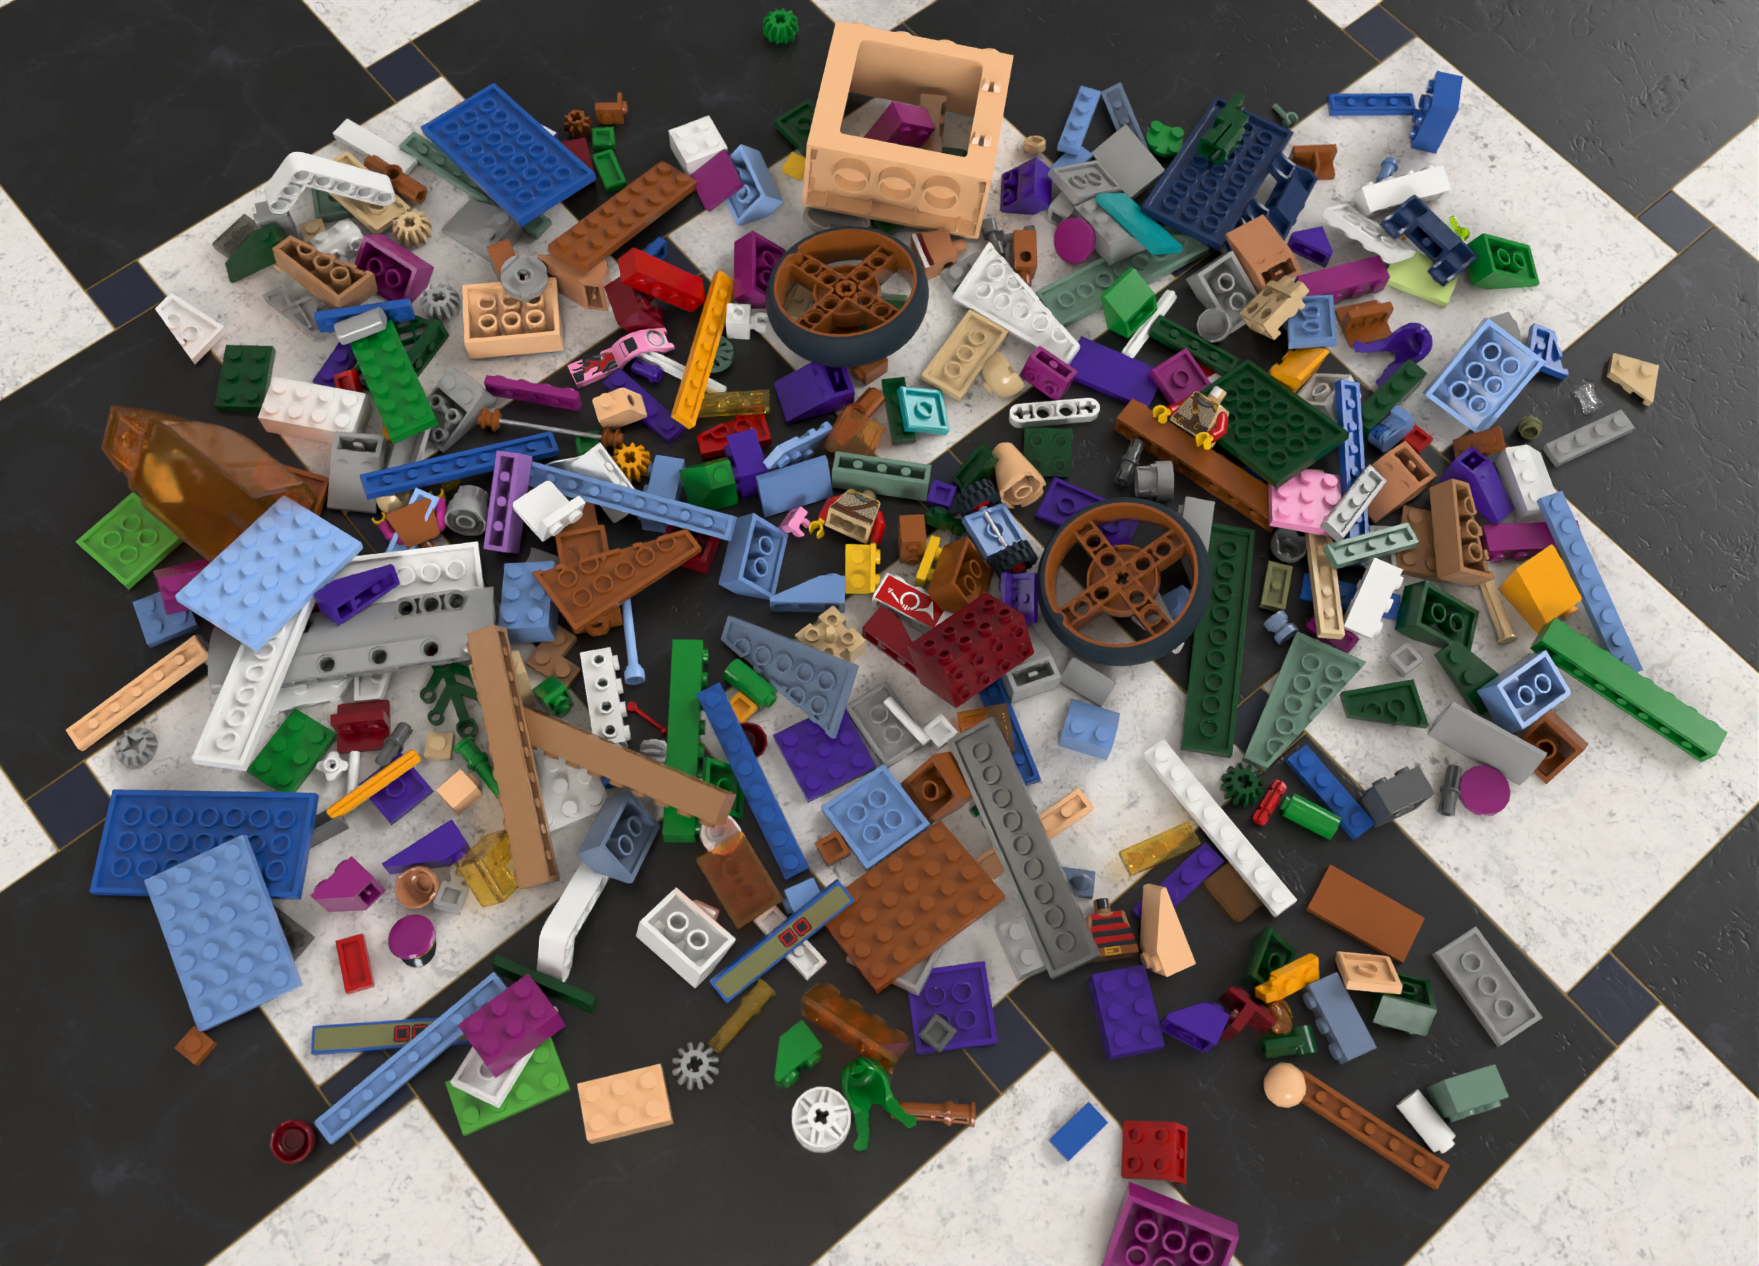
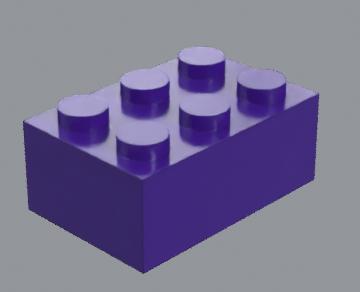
M1145 964L1096 973L1090 976L1088 985L1106 1061L1156 1052L1165 1046Z

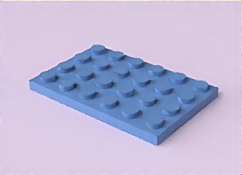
M240 835L144 880L198 1031L205 1032L303 986L247 835Z

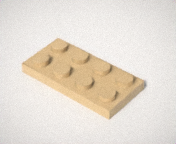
M348 151L332 159V161L368 170ZM329 193L374 234H380L392 226V220L397 219V213L403 215L405 209L411 212V207L396 194V199L392 204L380 206Z
M969 309L922 373L921 380L961 402L982 373L985 361L998 351L1008 337L1009 330Z

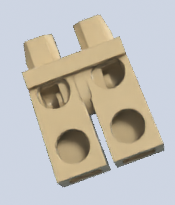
M1286 275L1278 283L1270 280L1266 284L1268 288L1263 289L1239 313L1251 330L1273 340L1281 334L1278 328L1288 318L1293 317L1298 309L1302 310L1306 306L1302 299L1309 293L1308 288L1303 282L1298 280L1295 283L1293 279Z

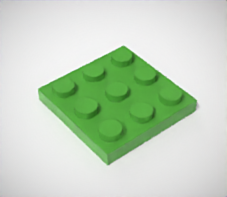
M132 492L81 536L76 543L129 590L186 538L137 494Z

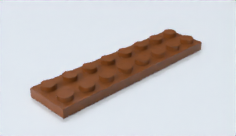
M661 161L548 244V252L586 274L696 189L697 180L670 164Z

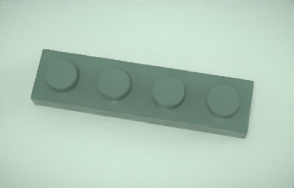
M1407 522L1344 539L1338 543L1326 544L1323 551L1333 569H1338L1372 558L1415 548L1420 542Z

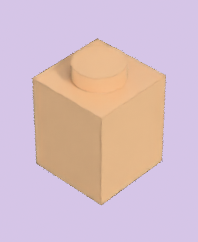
M461 769L436 790L458 816L482 795L478 788L480 782L471 773L466 775Z

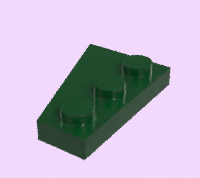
M1455 640L1436 652L1434 656L1472 712L1481 716L1488 709L1477 690L1499 676V674L1458 640Z
M1414 679L1342 691L1339 695L1346 718L1423 729L1429 726Z

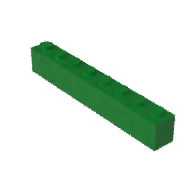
M1554 618L1543 625L1530 647L1536 653L1546 650L1555 666L1700 762L1716 756L1728 733L1719 727L1716 722L1708 720L1699 714L1695 708L1687 706L1672 693L1655 685L1651 679L1643 677L1634 671L1630 665L1622 663L1607 650L1601 649L1590 642L1586 636L1580 635L1569 628L1563 621Z
M673 639L666 765L702 780L703 768H699L700 759L705 757V744H700L701 735L706 733V720H701L704 709L696 694L703 691V687L708 686V672H704V664L709 663V649H704L703 640ZM671 805L668 808L664 807L662 833L664 842H696V834H700V818L694 815L691 818L676 813L677 808Z

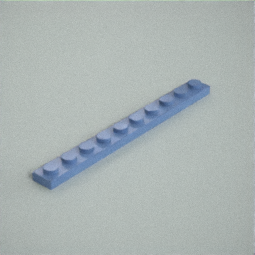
M533 461L531 463L528 486L536 488L545 481H551L564 496L572 498L580 496L584 501L720 539L728 541L732 539L737 520L735 516Z

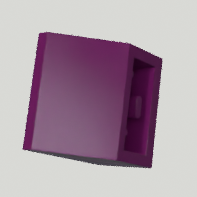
M351 856L348 860L340 862L336 866L335 872L328 879L320 881L310 896L327 912L367 910L386 890Z

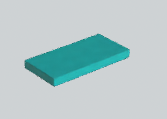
M1098 193L1095 202L1152 255L1180 254L1183 246L1154 219L1142 213L1141 207L1125 193Z

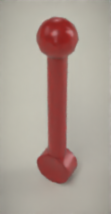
M635 702L627 704L629 712L637 713L659 729L663 736H668L667 726L663 727L638 709Z

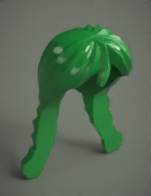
M863 1056L849 1061L843 1067L839 1082L843 1096L853 1111L858 1133L854 1149L858 1152L867 1150L870 1134L868 1112L872 1103L882 1105L896 1120L901 1121L907 1129L916 1125L917 1119L915 1116L905 1113L904 1109L899 1106L898 1101L894 1098L888 1076L880 1062L874 1058Z

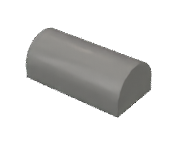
M377 307L335 323L334 329L340 343L346 345L385 330L387 317L384 311Z

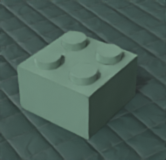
M1495 1064L1445 1079L1426 1088L1435 1111L1442 1119L1448 1117L1450 1122L1502 1106L1500 1100L1509 1097Z

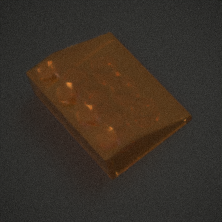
M819 982L801 998V1012L803 1016L864 1057L874 1058L880 1062L885 1071L891 1075L894 1074L910 1049L911 1042L908 1041V1035L897 1028L894 1031L885 1026L886 1021L875 1013H872L870 1016L862 1010L863 1006L852 998L846 1000L839 995L841 991L830 983H827L825 986Z

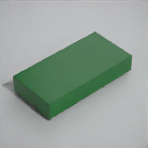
M612 149L591 155L592 162L606 194L627 187V182Z

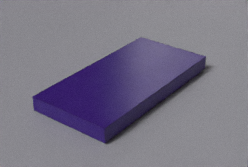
M1081 336L1078 341L1080 349L1069 364V366L1078 371L1073 381L1126 404L1133 398L1138 402L1144 403L1149 408L1158 390V386L1149 375V372L1155 367Z
M1054 477L1035 515V519L1058 529L1074 513L1093 503L1106 499ZM1139 521L1115 522L1101 526L1098 529L1112 546L1129 545ZM1093 541L1091 543L1098 546L1100 541Z

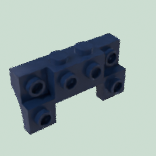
M1280 152L1275 154L1267 168L1268 172L1277 181V184L1266 204L1263 206L1256 198L1249 200L1241 217L1247 223L1264 215L1285 241L1292 226L1297 222L1300 211L1305 207V202L1318 179L1311 170L1296 165Z
M1415 194L1379 224L1386 234L1394 240L1405 234L1434 263L1427 272L1442 287L1454 280L1459 273L1468 268L1479 257Z

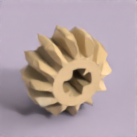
M415 208L411 212L405 209L403 215L397 213V219L392 220V233L394 237H396L400 245L406 244L409 249L412 245H416L419 248L421 242L427 244V238L432 237L430 220H428L424 212L418 213Z

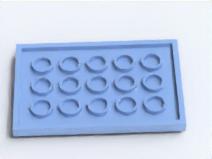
M283 495L180 590L175 597L182 605L258 652L314 597V593L322 589L363 549V546L357 539Z

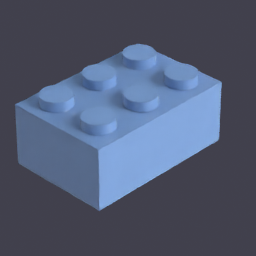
M554 561L505 564L499 626L507 629L509 643L556 640L558 609L532 573L538 570L545 571L555 568L556 564Z
M1546 650L1525 656L1477 690L1497 726L1509 733L1523 730L1572 694Z

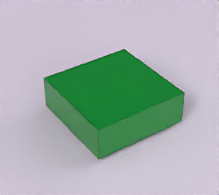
M614 127L592 128L594 151L616 149Z
M599 430L588 431L586 433L599 434ZM575 436L578 456L585 454L595 445L601 443L600 439Z

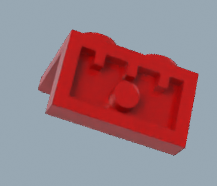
M1124 1121L1121 1177L1124 1179L1163 1180L1173 1184L1186 1185L1188 1127L1177 1122Z

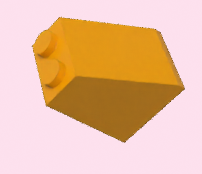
M1552 544L1516 568L1498 588L1501 594L1536 633H1539L1542 626L1554 618L1558 620L1562 616L1565 618L1571 616L1578 610L1576 605L1582 600L1564 563Z

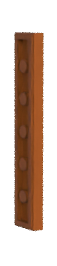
M1305 1070L1301 1071L1306 1084V1093L1301 1103L1432 1189L1437 1190L1450 1166L1448 1163Z

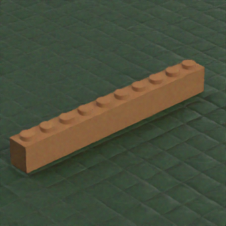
M493 625L467 633V650L472 657V675L478 686L477 699L483 710L482 723L489 739L487 747L493 759V776L498 783V800L503 807L505 817L503 825L509 836V853L514 860L515 881L519 885V889H532L560 881L507 629Z
M523 704L533 750H537V748L545 750L544 755L558 760L561 757L566 760L565 764L576 769L584 767L588 769L587 774L601 779L604 776L609 778V783L616 787L624 788V786L632 788L631 793L639 797L646 798L648 795L655 798L654 803L659 806L668 808L671 805L677 808L676 813L691 818L694 815L700 818L699 823L714 828L715 825L726 824L736 794Z

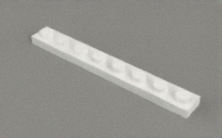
M1163 739L1145 751L1142 757L1271 914L1277 917L1295 904L1297 899L1166 741Z

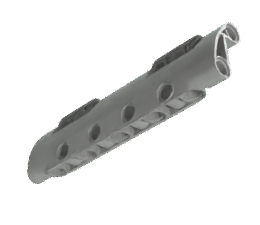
M495 587L466 591L453 589L405 596L396 601L370 604L339 626L321 612L311 613L308 619L311 620V625L307 630L303 631L280 689L470 660L472 657L467 650V633L497 625L495 609L498 608V599ZM457 598L464 599L462 606L453 608L454 600ZM431 602H438L437 609L433 612H428L429 604ZM408 605H412V612L409 615H403V609ZM218 627L213 628L208 650V680L213 694L220 693L241 645L239 640ZM433 645H438L437 654L428 656V649ZM381 653H386V660L381 664H377V656ZM334 660V668L326 672V663Z

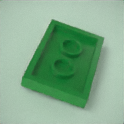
M294 708L248 767L247 772L277 792H297L317 766V763L336 741L337 734Z

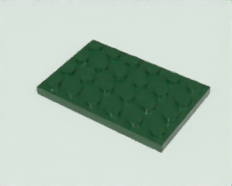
M1249 359L1199 391L1208 397L1214 386H1217L1227 393L1220 403L1229 412L1227 433L1216 442L1276 489L1349 438L1347 430Z

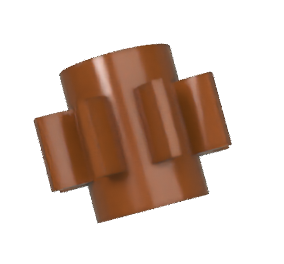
M572 110L568 115L564 116L565 132L570 131L571 137L583 138L586 133H590V116L585 117L583 110Z

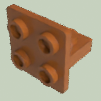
M1371 300L1339 307L1335 310V315L1350 348H1354L1353 344L1355 341L1368 344L1381 341L1392 334L1387 323L1394 310L1391 301L1381 303L1378 300Z

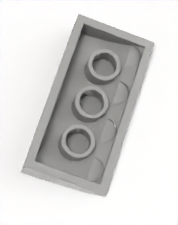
M1452 702L1435 719L1428 733L1432 738L1479 764L1496 769L1506 779L1519 786L1535 771L1547 754L1455 702Z

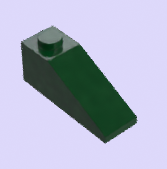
M274 223L254 231L225 262L229 281L231 283L237 282L275 264L276 260L272 248L288 236Z

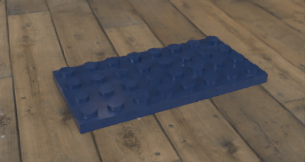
M1216 96L1142 205L1141 212L1211 248L1221 251L1227 242L1225 234L1235 229L1242 218L1241 215L1249 200L1254 199L1268 177L1269 172L1267 168L1275 154L1283 153L1294 132L1244 109L1243 113L1250 116L1245 128V133L1241 136L1242 141L1223 165H1217L1210 161V158L1218 149L1208 159L1197 152L1200 138L1209 128H1213L1216 116L1229 102Z

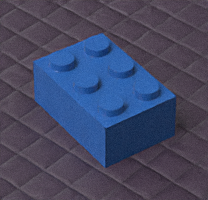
M1436 71L1433 79L1428 80L1425 89L1426 94L1421 95L1418 104L1419 108L1414 109L1411 122H1414L1409 133V139H1412V149L1437 153L1458 112L1463 76Z

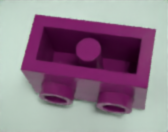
M1039 346L1028 357L1019 376L1048 397L1057 401L1068 391L1078 371Z

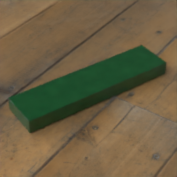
M1160 314L1147 334L1177 352L1187 348L1198 364L1220 376L1234 369L1239 361V358Z
M496 955L492 962L496 974L515 982L529 974L544 994L593 1014L597 1006L595 995L500 955Z

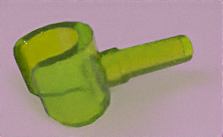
M1450 216L1449 219L1454 227L1455 234L1460 239L1462 236L1463 240L1466 241L1470 236L1469 229L1460 227L1455 216Z

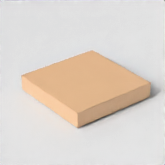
M1336 952L1335 961L1346 989L1401 994L1403 986L1389 956Z

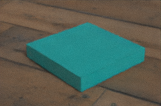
M905 386L898 388L897 394L904 431L947 435L950 429L942 390Z

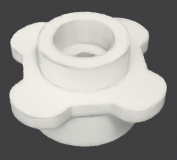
M331 751L325 760L317 763V770L323 772L328 781H335L349 768L348 762L342 761L337 751Z

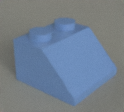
M1071 699L1058 746L1107 760L1116 736L1120 713Z

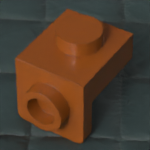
M617 93V102L595 103L597 123L605 125L624 124V115H628L627 101H623L622 93Z

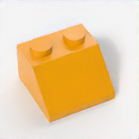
M1317 347L1297 348L1295 351L1291 349L1282 358L1284 362L1280 365L1276 363L1267 373L1295 393L1315 374L1329 354V351Z

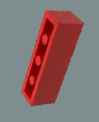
M634 247L618 259L621 283L690 313L706 301L703 280L696 275Z

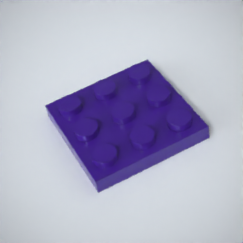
M846 710L844 711L836 738H830L822 727L812 722L809 718L773 735L774 741L808 803L876 769L875 762Z
M985 961L933 968L919 996L907 991L916 1055L937 1052L919 1037V1034L935 1013L957 1030L943 1051L998 1043Z

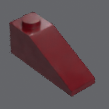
M880 606L862 627V637L918 678L907 647L912 641L905 627L893 610H886Z

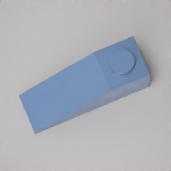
M836 573L820 575L771 596L770 611L824 613L834 605L840 613H844L845 576H840Z

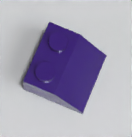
M1203 1002L1169 1013L1159 1024L1162 1032L1206 1054L1217 1045L1230 1015L1223 1012L1224 1008L1216 1003L1209 1002L1207 1004Z

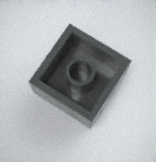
M1419 766L1411 770L1408 767H1404L1395 772L1394 777L1389 780L1386 777H1382L1373 782L1372 787L1364 791L1366 795L1359 802L1367 815L1374 821V828L1418 809L1435 794Z

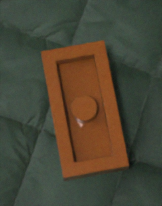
M1500 426L1452 440L1455 458L1471 446L1484 456L1506 450L1503 431Z

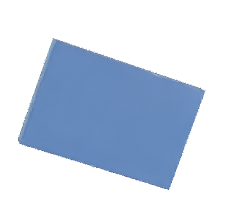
M1333 295L1305 296L1302 301L1306 306L1302 310L1298 309L1293 317L1287 319L1289 349L1337 346Z
M825 455L756 476L762 511L765 517L833 497L828 460Z

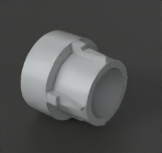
M1155 461L1150 466L1135 467L1134 489L1136 498L1146 497L1154 499L1155 502H1171L1173 500L1174 471L1172 461Z
M473 485L460 486L458 492L448 504L444 518L446 525L461 535L477 536L482 534L486 530L489 511L487 507L489 502L487 491Z

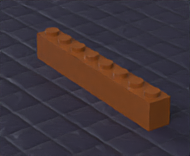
M1132 398L1117 417L1113 430L1130 441L1133 438L1142 440L1145 443V451L1161 461H1172L1174 470L1270 533L1274 530L1275 527L1269 526L1268 486L1264 481L1256 479L1247 473L1244 468L1236 466L1227 460L1224 455L1216 453L1212 449L1205 450L1203 444L1198 447L1195 438L1168 420L1164 424L1159 423L1158 416L1154 418L1152 410L1144 403Z

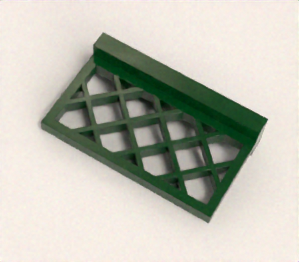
M415 315V319L410 320V325L400 328L398 325L401 322H394L400 339V334L412 331L413 337L401 341L404 346L414 344L407 354L417 377H419L447 340L449 334L442 321L437 319L429 321ZM427 327L423 334L417 335L416 329ZM357 364V366L354 369H357L358 375L360 376L362 371L359 367V364ZM365 379L360 380L362 388L370 391Z

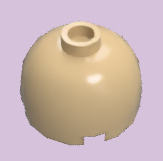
M1000 351L993 353L985 361L982 367L985 381L982 384L989 394L994 392L999 397H1013L1026 386Z

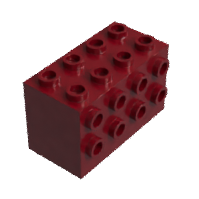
M987 592L907 645L920 684L955 708L964 704L967 700L1034 654L1024 615Z

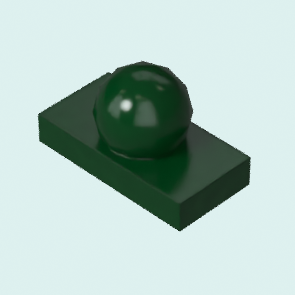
M982 442L951 478L961 490L969 488L968 485H974L976 481L981 482L982 479L990 480L993 475V466L999 461V458L987 444Z

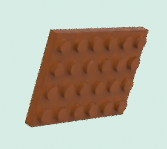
M939 820L845 887L855 901L825 924L824 927L878 994L897 978H900L1003 902L1005 894L943 822Z

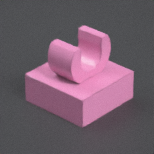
M801 506L791 509L778 528L785 533L792 532L796 537L804 536L799 526L802 524L805 528L809 527L810 521L804 518L808 512Z

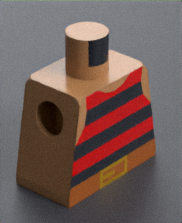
M1108 898L1094 900L1095 914L1087 915L1085 920L1102 956L1088 963L1135 957L1139 950L1125 912L1122 910L1111 912Z

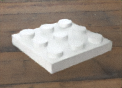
M542 755L534 759L550 835L598 815L603 803L608 798L600 778L587 774L588 769L584 767L576 769L566 765V760L561 757L557 760Z

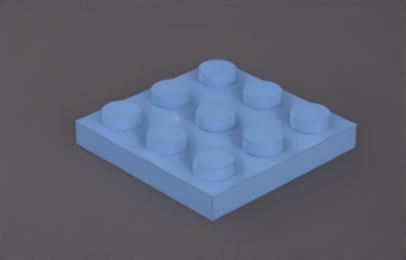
M884 764L821 807L823 814L835 830L839 831L844 842L866 871L930 827V823Z

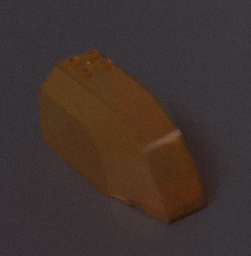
M113 405L110 408L101 449L118 473L123 472L128 478L127 485L131 491L136 490L141 496L142 501L140 503L144 509L210 563L283 495L314 513L318 498L308 485L244 435L219 425L159 411Z

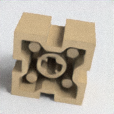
M834 605L818 617L817 626L814 627L809 623L795 634V641L849 662H853L865 653L866 640L854 627L847 630L846 618Z

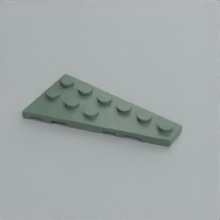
M1297 631L1242 761L1266 771L1365 665L1366 661Z

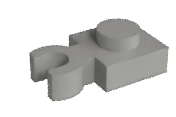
M453 865L450 869L451 881H442L433 905L435 909L460 915L469 893V887L464 885L471 879V870L467 868L465 875L459 877L456 875L458 868L456 865Z

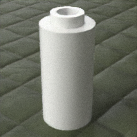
M1418 1089L1396 1105L1433 1152L1439 1150L1443 1154L1455 1145L1452 1139L1456 1135Z

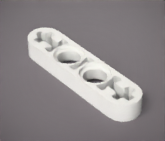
M1092 398L1016 404L1010 409L1009 422L1016 428H1022V426L1038 427L1091 422L1098 417L1100 405ZM1085 407H1089L1090 410H1093L1092 413H1088V410H1086ZM1061 408H1068L1072 414L1070 416H1063L1059 410ZM1038 410H1045L1049 416L1047 418H1040L1036 412ZM1029 411H1032V419H1030ZM1016 413H1020L1023 419H1019Z

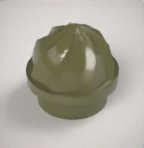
M1532 415L1524 416L1518 424V431L1525 439L1537 438L1543 429L1541 420Z

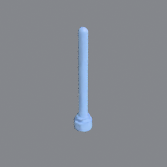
M628 599L621 604L628 666L624 671L626 684L637 685L645 681V672L641 665L638 664L631 599Z

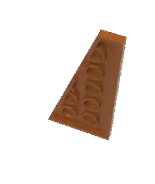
M684 529L659 536L656 540L634 543L631 547L609 550L581 558L580 561L567 565L563 563L549 570H538L532 573L574 632L578 633L702 552L701 546L691 533Z

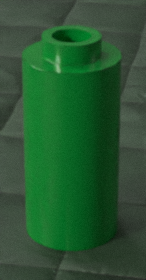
M737 658L732 661L724 671L722 678L744 694L760 709L770 708L777 700V689Z
M1295 793L1291 797L1286 795L1280 806V809L1283 810L1282 816L1328 840H1331L1342 817Z

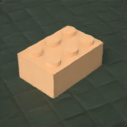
M661 1064L577 1084L586 1138L590 1144L674 1124L664 1070Z

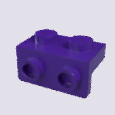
M1002 572L998 584L1001 601L1022 613L1026 624L1038 623L1037 573L1010 574Z

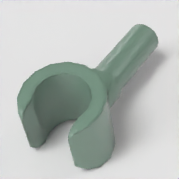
M1277 104L1273 105L1272 108L1283 119L1282 126L1284 128H1289L1291 123L1295 124L1297 122L1298 116L1296 113H1286Z

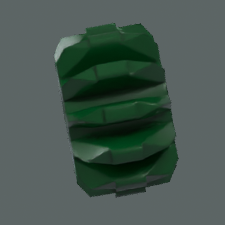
M1238 763L1235 768L1229 766L1226 770L1227 774L1221 776L1223 784H1221L1220 790L1227 792L1224 800L1230 797L1233 799V806H1236L1239 801L1243 808L1247 807L1249 802L1255 804L1258 801V796H1262L1264 793L1261 787L1264 785L1265 780L1257 778L1260 775V771L1253 773L1251 771V764L1245 769L1241 763Z

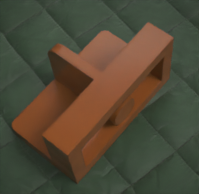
M1336 144L1293 146L1288 159L1298 166L1311 170L1318 180H1330L1335 178L1333 161L1338 150Z

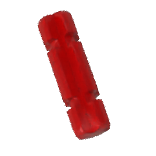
M1275 779L1269 787L1271 790L1266 792L1258 805L1260 809H1256L1252 815L1254 823L1261 826L1267 823L1268 815L1273 813L1281 799L1279 796H1283L1287 789L1283 781Z

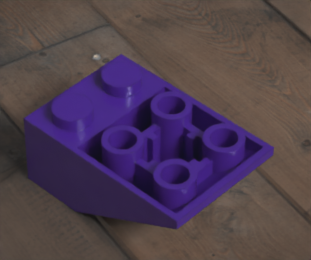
M811 362L774 382L787 424L846 409L855 400V391L846 367H830Z
M1472 446L1454 459L1439 479L1440 483L1449 479L1469 483L1475 508L1488 522L1498 525L1515 509L1491 460Z

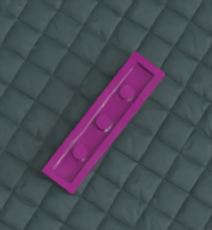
M486 375L484 380L486 390L496 397L580 411L582 405L579 391L569 387L558 388L546 383H530L524 379H507L501 375Z

